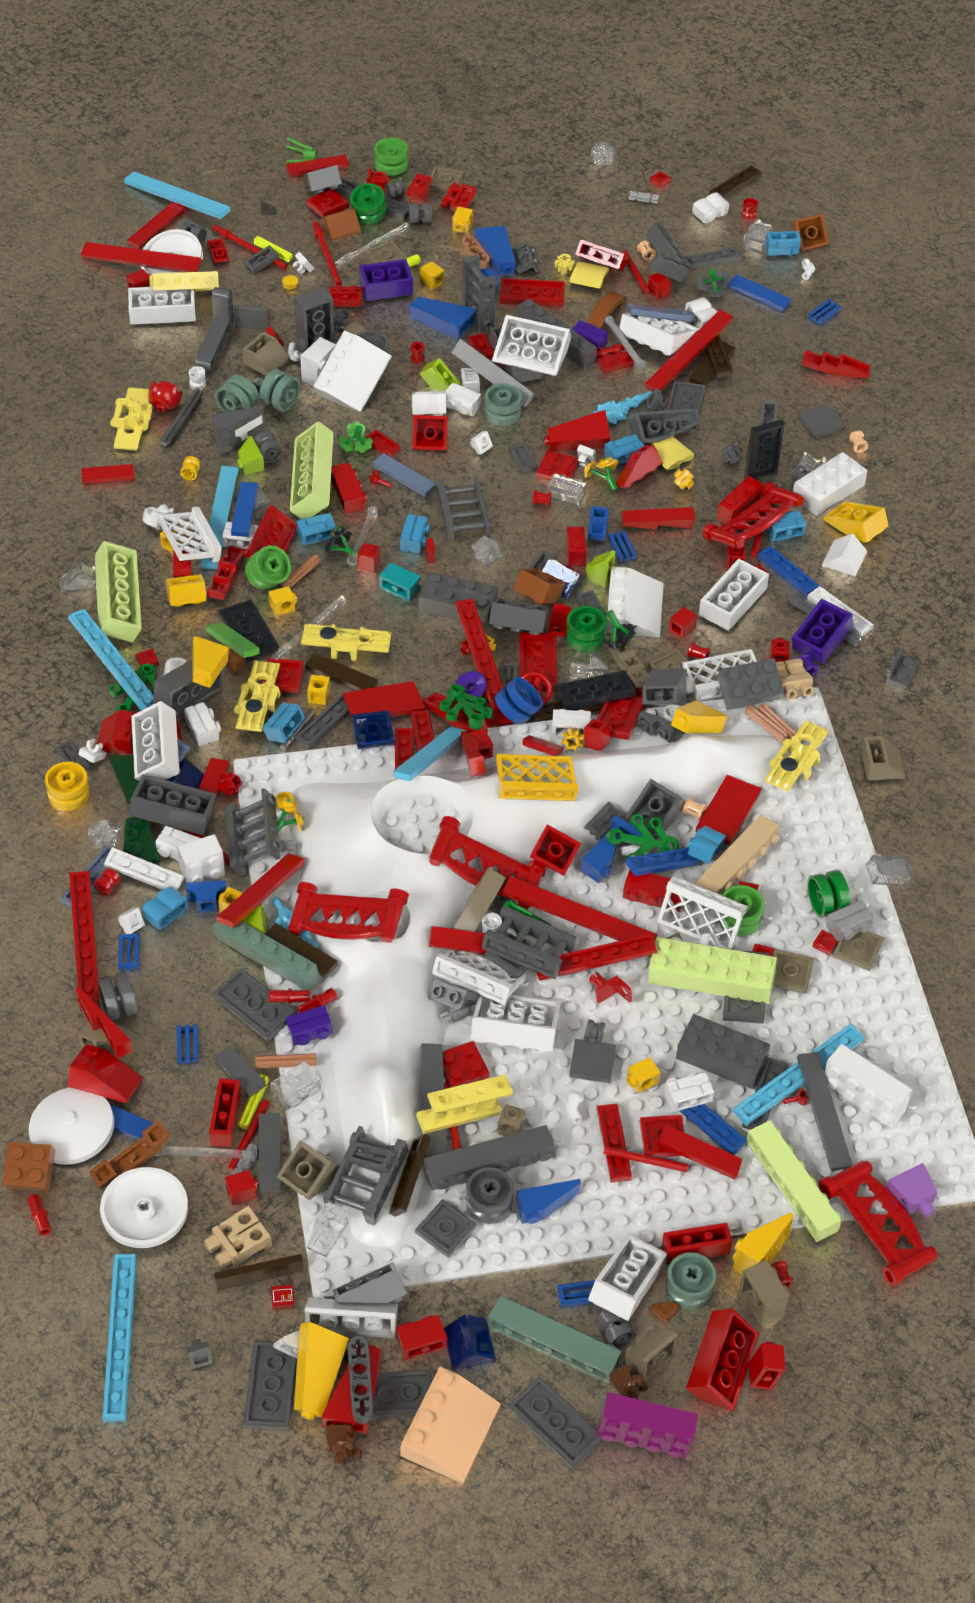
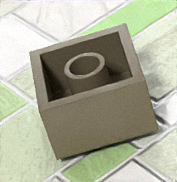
M764 1260L743 1270L739 1292L760 1326L763 1327L784 1317L790 1293L787 1286L780 1282L775 1267L770 1266L768 1261Z

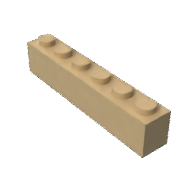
M760 815L694 884L723 895L727 889L734 886L737 880H742L746 871L755 866L757 859L767 853L771 844L775 845L780 837L778 834L780 826Z

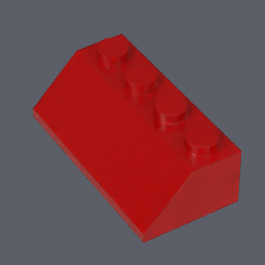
M733 1308L712 1311L686 1389L700 1401L729 1411H734L749 1361L759 1336V1332Z

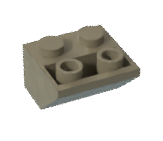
M265 332L259 334L242 349L243 364L265 376L273 369H280L290 360L289 355L279 341Z
M883 736L864 737L861 755L867 781L905 779L899 748Z

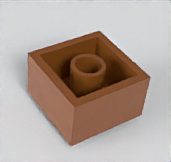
M537 568L521 569L513 589L518 591V594L522 597L532 598L533 602L538 605H551V603L559 602L566 583Z
M8 1142L2 1185L6 1189L50 1192L55 1149L52 1145Z

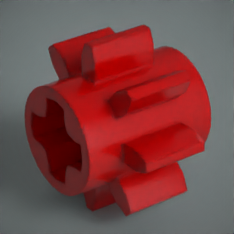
M233 772L221 774V780L218 781L220 792L225 793L226 796L239 793L237 789L241 786L239 776L233 775Z

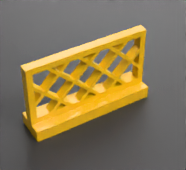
M496 754L500 787L498 792L499 799L575 801L579 786L575 781L572 757ZM501 761H509L512 765L507 768ZM527 761L531 766L526 769L520 762ZM546 762L550 766L545 770L539 763ZM567 763L568 768L563 770L557 764ZM516 767L523 773L517 776L511 770ZM536 768L542 774L537 777L530 771ZM552 769L560 773L557 778L549 773ZM508 774L514 781H504V777ZM527 775L533 782H526L522 778ZM546 776L552 782H543L541 779ZM564 776L570 783H562L560 779Z

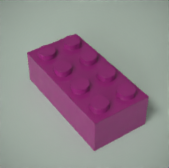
M608 1392L600 1412L596 1437H601L607 1442H621L628 1447L638 1446L646 1448L653 1453H667L674 1458H686L695 1438L698 1413Z

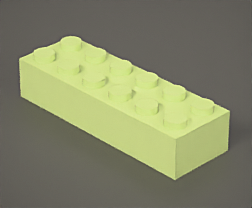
M319 421L295 438L290 511L300 519L314 517L319 511L327 508L330 503L333 431Z
M103 541L95 554L98 626L106 636L133 643L141 630L137 551Z
M660 937L656 938L657 953L652 954L649 966V984L719 996L727 995L730 998L737 999L739 997L742 1000H753V1002L759 1003L762 1001L765 1004H769L776 973L777 957Z

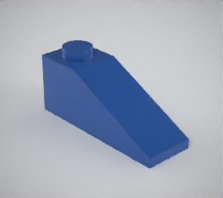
M616 824L612 829H620V825ZM615 833V838L617 840L619 839L618 833ZM605 835L581 859L580 871L597 883H600L604 878H608L612 872L617 845H611Z
M580 1179L518 1190L516 1192V1204L521 1223L534 1224L544 1220L580 1193Z

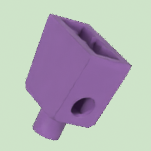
M923 1163L888 1180L886 1188L899 1200L908 1214L920 1210L924 1217L928 1218L936 1212L932 1203L937 1196V1190Z

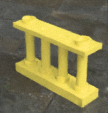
M218 271L157 273L149 276L150 287H153V291L181 289L212 291L214 287H219Z
M505 1074L428 1093L427 1097L432 1108L419 1111L416 1117L423 1134L498 1116L502 1113L498 1098L513 1095V1091Z

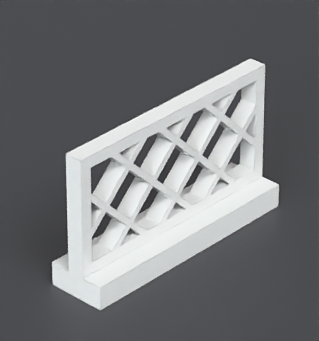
M199 506L192 507V512L158 515V521L179 561L211 558L213 563L219 562L222 547ZM195 538L197 540H200L201 542H196L193 539ZM188 544H189V545H192V546H194L195 548L193 549V548H191V547H188L187 545H188ZM182 551H186V552H189V553H188V554H182Z
M752 649L683 662L682 667L687 669V676L693 683L694 700L701 702L723 697L719 681H714L712 678L714 675H718L720 667L728 668L737 664H747L748 662L741 660V657L749 656V663L757 662ZM730 660L734 663L732 666H729L723 662ZM712 663L716 665V668L711 669L706 667V665ZM696 667L699 670L697 673L689 670V668ZM705 671L710 673L711 675L709 676V678H707L705 676L700 675L701 672ZM699 679L705 683L696 685L695 681Z
M674 876L667 884V892L657 922L701 940L703 934L700 928L708 925L712 932L711 937L715 938L713 940L718 947L732 950L743 915L746 913L748 906ZM671 893L679 895L682 902L674 905L670 898ZM688 902H696L700 910L692 912ZM684 905L688 914L680 917L676 907ZM710 908L715 910L718 917L710 920L706 910ZM672 910L676 919L673 921L665 919L666 911ZM702 912L706 922L698 925L694 915ZM730 916L737 919L735 926L729 928L724 918ZM690 917L694 925L690 929L686 928L682 920ZM720 920L725 930L716 932L712 923ZM727 933L730 939L729 944L722 943L718 935Z
M448 950L445 954L439 953L436 956L432 974L503 1005L508 1002L509 996L526 980L527 976L521 974L518 978L513 979L515 978L514 976L479 954Z

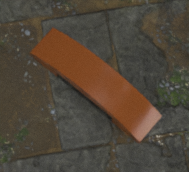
M613 291L609 292L598 302L586 323L604 329L605 318L610 316L617 307L620 308L627 300V296Z
M159 1120L141 1132L142 1138L110 1162L105 1159L89 1171L100 1189L107 1187L116 1177L124 1172L140 1168L165 1145L171 1136Z

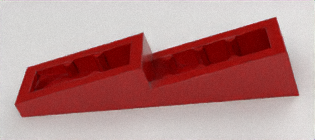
M694 507L623 510L621 513L622 524L627 527L656 530L658 525L692 529L695 522Z
M434 692L422 700L428 709L455 728L467 730V733L485 729L488 733L486 720H484V724L480 729H472L468 723L469 718L464 710L458 713L456 721L447 720V712L440 710V702L445 700L446 696ZM457 701L451 703V709L458 703Z
M462 731V746L471 777L486 774L484 758L479 752L478 742L466 731Z
M80 987L76 988L77 1002L92 1030L102 1029L117 1059L132 1053L131 1040Z

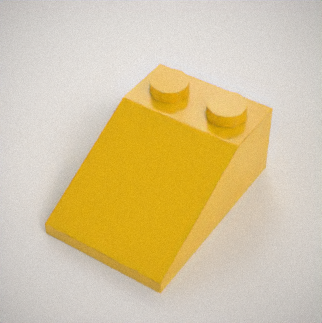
M844 501L823 516L824 521L845 535L853 533L863 543L871 541L874 536L880 534L888 527L885 507Z
M788 1213L748 1232L744 1239L740 1238L734 1247L736 1252L732 1258L734 1260L733 1270L743 1275V1270L764 1260L770 1263L790 1235L794 1214Z

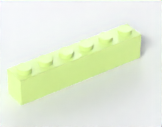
M768 1121L749 1130L747 1144L815 1241L818 1242L838 1232L841 1223L840 1214L837 1210H833L827 1196L818 1189L815 1179L808 1175L803 1162L796 1158L791 1145L784 1141L778 1127H774L771 1121Z

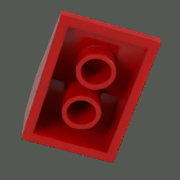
M86 1044L69 1066L68 1087L124 1103L129 1101L143 1081L142 1076L114 1055L94 1045Z

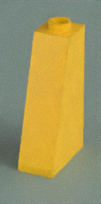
M312 1322L301 1323L299 1329L294 1410L300 1412L302 1418L313 1421L314 1418H322L349 1338Z

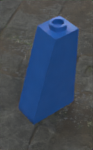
M496 226L474 229L475 239L489 255L490 264L499 276L514 275L515 259L506 227Z
M418 297L409 305L411 319L455 339H459L476 323V309L424 297Z

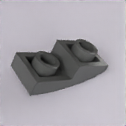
M647 712L639 713L638 726L642 731L650 736L657 733L669 743L675 740L676 728L671 726L670 722Z

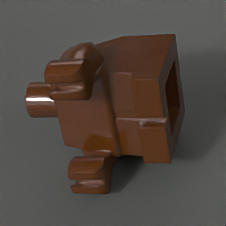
M629 1364L609 1375L619 1395L639 1399V1391L644 1392L648 1389L642 1375L638 1374L634 1378L632 1377L634 1374Z
M328 1425V1449L334 1458L335 1466H343V1460L349 1459L350 1456L356 1459L362 1458V1450L359 1447L354 1448V1439L357 1438V1432L351 1425Z

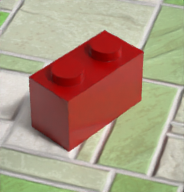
M584 526L566 528L568 567L586 566L587 549Z
M439 1315L425 1316L419 1321L405 1322L396 1327V1338L404 1361L447 1348V1336Z
M774 1342L761 1343L749 1361L750 1388L766 1390L774 1388L786 1370L784 1345H778Z

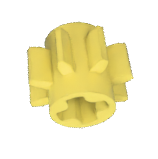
M568 254L557 256L555 268H558V272L567 274L572 271L575 260H571L572 256Z

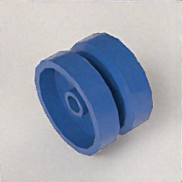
M515 676L507 684V687L502 688L495 695L496 703L502 713L516 724H524L532 717V714H535L543 706L542 698L535 687L521 677Z

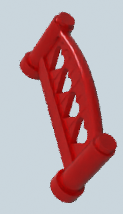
M766 482L762 487L761 499L721 527L708 523L703 529L702 536L707 541H716L736 549H741L745 545V540L771 527L792 506H801L804 503V497L801 494L780 488L775 483ZM771 504H781L777 508L771 507ZM759 512H770L764 517L759 515ZM759 520L753 525H748L747 521ZM736 529H746L743 533L739 534L735 531Z
M451 816L442 817L439 824L440 831L429 855L430 864L440 866L443 863L455 874L474 886L478 884L488 867L497 866L499 874L504 876L505 879L514 874L515 878L539 887L540 881L546 875L548 867L534 859L530 860L528 866L458 832L460 822L456 818ZM461 848L465 863L459 862L458 859H453L451 853ZM479 857L483 871L479 872L476 868H471L468 862ZM504 882L500 887L497 895L507 897L502 895V891L505 887ZM517 901L519 906L527 910L529 909V907H531L527 904Z
M300 882L297 888L298 897L288 928L291 933L297 936L303 930L323 937L342 940L381 936L380 939L383 942L391 943L395 939L403 906L407 904L409 894L397 888L390 889L388 899L317 894L318 888L314 884ZM321 908L324 920L322 922H317L316 920L310 922V918ZM340 910L343 918L342 922L339 924L335 922L328 923V920ZM358 911L361 919L360 924L354 925L351 923L347 925V920ZM376 912L379 919L378 926H365V922Z
M862 1160L832 1177L826 1176L819 1180L818 1187L821 1193H824L828 1200L835 1196L840 1198L886 1260L888 1265L882 1268V1273L890 1286L895 1287L903 1282V1278L932 1263L938 1257L937 1251L933 1246H924L913 1220L899 1200L870 1174L873 1171V1167L868 1160ZM866 1184L869 1187V1191L873 1192L874 1197H857L856 1194L860 1185ZM879 1201L882 1208L887 1211V1214H869L872 1203ZM887 1218L893 1219L894 1225L898 1226L900 1231H882L885 1220ZM904 1235L908 1240L907 1242L912 1244L913 1249H896L895 1245L899 1236Z

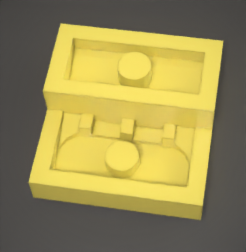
M578 261L572 272L570 283L600 289L604 285V279L608 274L609 267Z
M673 436L652 444L656 447L662 462L661 465L667 470L677 469L680 467L681 462L691 461L695 456L694 453Z

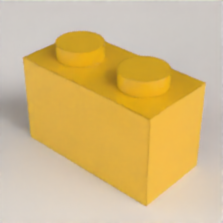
M201 574L166 579L167 599L171 606L180 607L184 604H199L206 601L205 581Z

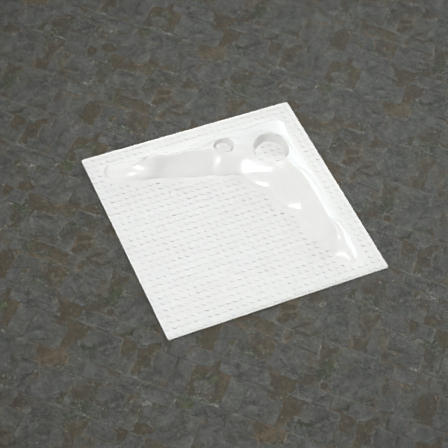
M813 688V695L810 697L800 695L793 700L784 698L764 702L796 732L805 720L829 730V733L817 749L820 753L819 764L817 766L812 765L811 775L808 780L804 779V774L801 772L789 792L764 781L772 769L769 761L775 758L783 744L745 714V709L748 706L727 710L724 699L701 702L728 716L722 733H685L678 729L675 733V740L671 743L661 738L657 733L650 736L642 731L638 726V721L629 740L610 737L611 742L602 751L586 748L585 738L582 740L584 742L583 747L578 746L577 751H574V749L566 750V745L561 744L564 737H552L553 720L487 728V734L493 743V757L484 760L486 774L474 777L470 775L462 741L411 781L394 777L395 739L241 758L233 761L234 772L241 779V786L237 788L239 790L240 809L262 800L261 789L265 788L274 796L280 792L291 793L294 801L297 803V813H301L302 817H304V825H301L302 831L299 830L297 823L283 826L278 832L279 840H285V842L287 840H294L296 842V850L294 852H287V850L280 852V859L278 860L270 853H267L248 862L251 885H253L288 853L302 857L305 860V864L261 903L264 907L263 911L268 916L269 929L279 917L278 910L272 902L273 899L278 897L285 907H288L290 911L294 910L298 897L297 888L300 882L314 884L318 888L317 894L388 899L389 891L393 888L404 890L409 894L408 902L403 906L395 939L391 943L383 942L380 939L381 936L342 940L323 937L314 933L308 934L312 936L311 941L318 943L319 946L316 948L337 960L339 965L326 979L320 976L321 978L310 990V995L302 997H310L311 1000L313 995H319L329 988H333L338 999L325 1005L333 1028V1034L329 1035L326 1039L318 1038L311 1040L306 1045L294 1046L287 1025L274 1036L277 1055L311 1053L317 1055V1065L279 1067L291 1153L299 1141L311 1145L340 1166L350 1145V1137L353 1132H356L358 1126L363 1127L366 1134L365 1138L388 1146L395 1145L397 1139L406 1141L408 1150H410L413 1139L423 1135L416 1117L419 1111H423L421 1043L442 1044V1051L471 1041L475 1042L488 1068L490 1078L505 1074L508 1078L513 1095L498 1098L502 1111L505 1104L526 1110L525 1124L522 1131L547 1125L555 1145L554 1157L549 1160L537 1161L526 1167L519 1166L505 1172L513 1181V1206L511 1213L506 1219L494 1224L478 1222L468 1213L465 1202L467 1183H458L448 1186L443 1190L436 1189L432 1191L424 1171V1160L407 1211L396 1217L390 1215L389 1210L408 1153L375 1225L366 1223L362 1211L337 1202L334 1203L331 1211L328 1210L323 1201L325 1190L310 1200L298 1193L313 1298L318 1296L325 1297L326 1299L335 1298L333 1289L391 1262L394 1263L404 1287L613 1256L627 1234L661 1249L664 1232L720 1223H728L732 1238L746 1236L748 1232L788 1213L794 1214L791 1229L806 1227L748 1144L735 1154V1156L743 1159L735 1180L683 1156L659 1158L688 1164L687 1172L629 1160L632 1181L610 1183L596 1111L599 1105L618 1104L627 1151L644 1154L639 1123L640 1117L682 1115L684 1132L724 1150L680 1111L672 1112L664 1094L665 1082L674 1077L680 1079L687 1077L693 1072H706L714 1090L713 1101L705 1103V1105L747 1139L749 1129L742 1127L743 1122L736 1116L733 1109L754 1094L762 1071L754 1088L751 1089L676 1059L678 1043L693 1014L769 1043L768 1057L787 1063L786 1070L798 1062V1054L812 1052L846 1026L852 1024L865 1037L864 1041L852 1049V1051L912 1089L906 1112L893 1128L882 1124L877 1118L869 1113H865L853 1102L845 1100L842 1095L834 1090H830L852 1165L862 1160H868L873 1167V1171L870 1174L886 1187L889 1179L923 1163L937 1190V1196L932 1203L933 1207L975 1201V1139L818 688ZM762 703L755 704L753 706L758 709V706ZM665 707L645 708L642 712L654 714L664 719ZM597 714V715H591L590 721H591L592 719H596V720H597L599 714ZM529 735L563 746V753L558 756L572 757L575 781L579 786L575 801L499 799L498 792L500 787L496 754L552 756L523 746V738ZM414 737V755H415L418 751H417V748H416V742H415V737ZM803 740L801 744L810 745V742ZM789 750L784 758H788L792 752ZM501 761L507 768L512 765L509 761ZM527 761L520 762L526 769L531 766ZM546 762L539 763L545 770L550 766ZM567 763L557 764L563 770L568 768ZM516 767L511 770L517 776L523 773ZM536 768L530 771L537 777L542 774ZM555 769L549 772L556 778L560 775ZM508 774L504 777V781H514ZM527 775L522 778L526 782H533ZM726 775L762 788L760 796L733 843L760 815L780 826L778 833L780 837L775 845L771 844L767 853L763 857L760 856L752 869L749 868L742 880H740L759 885L758 892L764 900V911L759 929L749 936H736L732 950L752 952L756 943L774 948L775 950L813 957L806 994L773 987L770 1002L765 1004L764 1024L723 1021L725 996L649 984L651 958L644 956L558 976L556 980L550 978L539 981L537 972L532 969H527L523 973L527 975L526 980L512 994L561 1001L553 1052H541L532 1048L521 1049L517 1046H500L496 1043H480L476 1040H470L474 1011L468 1012L467 1015L456 1020L451 1019V1022L447 1024H442L439 1014L446 1010L449 1012V1009L453 1007L428 999L434 979L463 989L466 988L432 974L436 956L439 953L445 954L448 950L429 947L430 927L452 928L458 919L457 916L467 903L468 897L476 887L455 874L445 864L433 866L429 863V855L440 831L439 824L442 817L451 816L456 818L460 822L458 832L528 866L530 860H533L530 858L532 849L541 832L548 824L580 842L581 845L565 876L548 868L546 875L540 881L539 888L658 934L657 937L668 938L679 932L684 942L695 943L699 939L657 922L661 911L660 907L649 906L636 901L632 902L622 898L629 867L625 863L627 856H621L620 847L632 845L631 843L621 842L617 844L612 872L608 878H604L600 883H597L580 871L581 859L608 833L607 831L597 841L595 839L596 836L594 834L591 835L589 833L590 830H586L583 827L608 802L623 814L620 818L624 819L650 778L682 797L685 802L690 797L694 802L701 805L706 804L707 808ZM546 776L541 779L543 782H552ZM564 776L560 779L562 783H570ZM263 808L244 816L243 824L262 816ZM276 808V816L278 822L282 814V811ZM607 808V810L592 824V826L595 827L611 811V809ZM681 811L665 833L667 836H672L678 840L679 849L687 848L690 839L694 838L696 834L695 830L699 820H697V817L688 813L684 814ZM613 813L597 831L600 833L616 814ZM287 814L283 822L296 819L295 814ZM264 823L245 831L244 839L264 831ZM258 842L247 846V854L258 849ZM669 842V845H668V846H669L670 849H672L673 846H672V844ZM723 843L722 848L710 864L699 860L697 866L651 874L671 879L676 876L694 884L730 846ZM653 847L647 854L656 853L660 848ZM461 848L451 853L453 859H458L459 862L465 863ZM479 857L468 862L471 868H476L479 872L483 871ZM497 866L492 867L493 870L499 873ZM840 870L849 888L850 903L853 904L862 900L874 914L873 925L868 932L884 937V941L871 971L834 958V950L829 956L812 947L821 930L832 933L826 927L827 917H818L811 906L807 890V881L811 875L819 873L825 875L827 871ZM739 880L734 883V886L739 885ZM688 902L692 912L700 910L696 902ZM682 905L681 911L678 912L680 917L688 914L684 905ZM532 906L528 909L534 915L549 922L551 926L577 936L573 952L618 941ZM321 908L310 918V922L315 920L322 922L324 920ZM488 909L485 915L493 912ZM340 910L328 920V923L335 922L339 924L342 922L343 918ZM706 910L710 920L718 917L715 910ZM358 911L347 920V925L351 923L354 925L360 924L361 919ZM672 911L665 912V919L670 921L676 919ZM375 912L365 922V926H378L379 919L377 913ZM702 912L694 915L698 925L706 922ZM690 917L682 920L686 928L694 927ZM482 920L474 932L482 933ZM719 921L712 923L716 932L724 930L721 928ZM708 925L700 928L703 934L712 935ZM510 927L504 934V936H507L510 933L517 937V933ZM727 933L718 935L722 943L729 944L730 939ZM527 935L525 937L527 941L524 943L533 948L538 939ZM678 937L671 938L672 940L682 941ZM545 943L541 951L552 955L556 947ZM264 967L266 986L269 990H288V988L303 990ZM595 972H599L608 981L617 975L631 988L632 1002L629 1003L617 992L601 1003H597L595 994L597 987L589 982L590 976L592 974L595 975ZM292 1002L288 1005L298 1014V1006L306 1002ZM589 1019L594 1020L595 1023H606L601 1043L616 1045L610 1083L569 1077L575 1039L587 1040L584 1039V1034ZM590 1038L589 1040H587V1041H594V1042H596L595 1039H591V1038ZM651 1057L661 1072L660 1082L658 1085L637 1094L635 1089L631 1088L627 1083L628 1067ZM805 1084L786 1098L798 1095L801 1089L806 1090ZM806 1090V1095L803 1096V1098L808 1097L807 1090ZM574 1092L582 1094L584 1099L577 1107L582 1116V1120L578 1123H573L565 1110L568 1097ZM782 1100L771 1108L767 1122L771 1121L774 1127H778L784 1141L791 1145L796 1158L803 1162L808 1175L815 1179L817 1187L818 1181L826 1176L832 1177L843 1171L830 1170L810 1100L804 1106L797 1102L784 1104ZM501 1114L458 1125L462 1148L503 1137L498 1134V1120ZM446 1128L447 1152L454 1150L449 1128ZM359 1150V1152L372 1154L373 1156L381 1157L384 1159L386 1157L368 1151ZM352 1165L348 1173L349 1176L373 1184L377 1183L380 1178V1173L356 1165ZM580 1179V1193L544 1220L534 1224L521 1223L516 1204V1192L518 1190ZM345 1183L339 1193L364 1203L366 1201L369 1202L371 1198V1192ZM861 1184L856 1196L872 1198L874 1194L869 1191V1187L866 1184ZM838 1196L829 1200L833 1210H837L840 1214L841 1221L854 1219ZM460 1197L463 1206L461 1211H464V1215L476 1223V1228L448 1258L415 1233V1229L440 1200ZM874 1201L869 1214L885 1215L887 1211L882 1208L879 1201Z

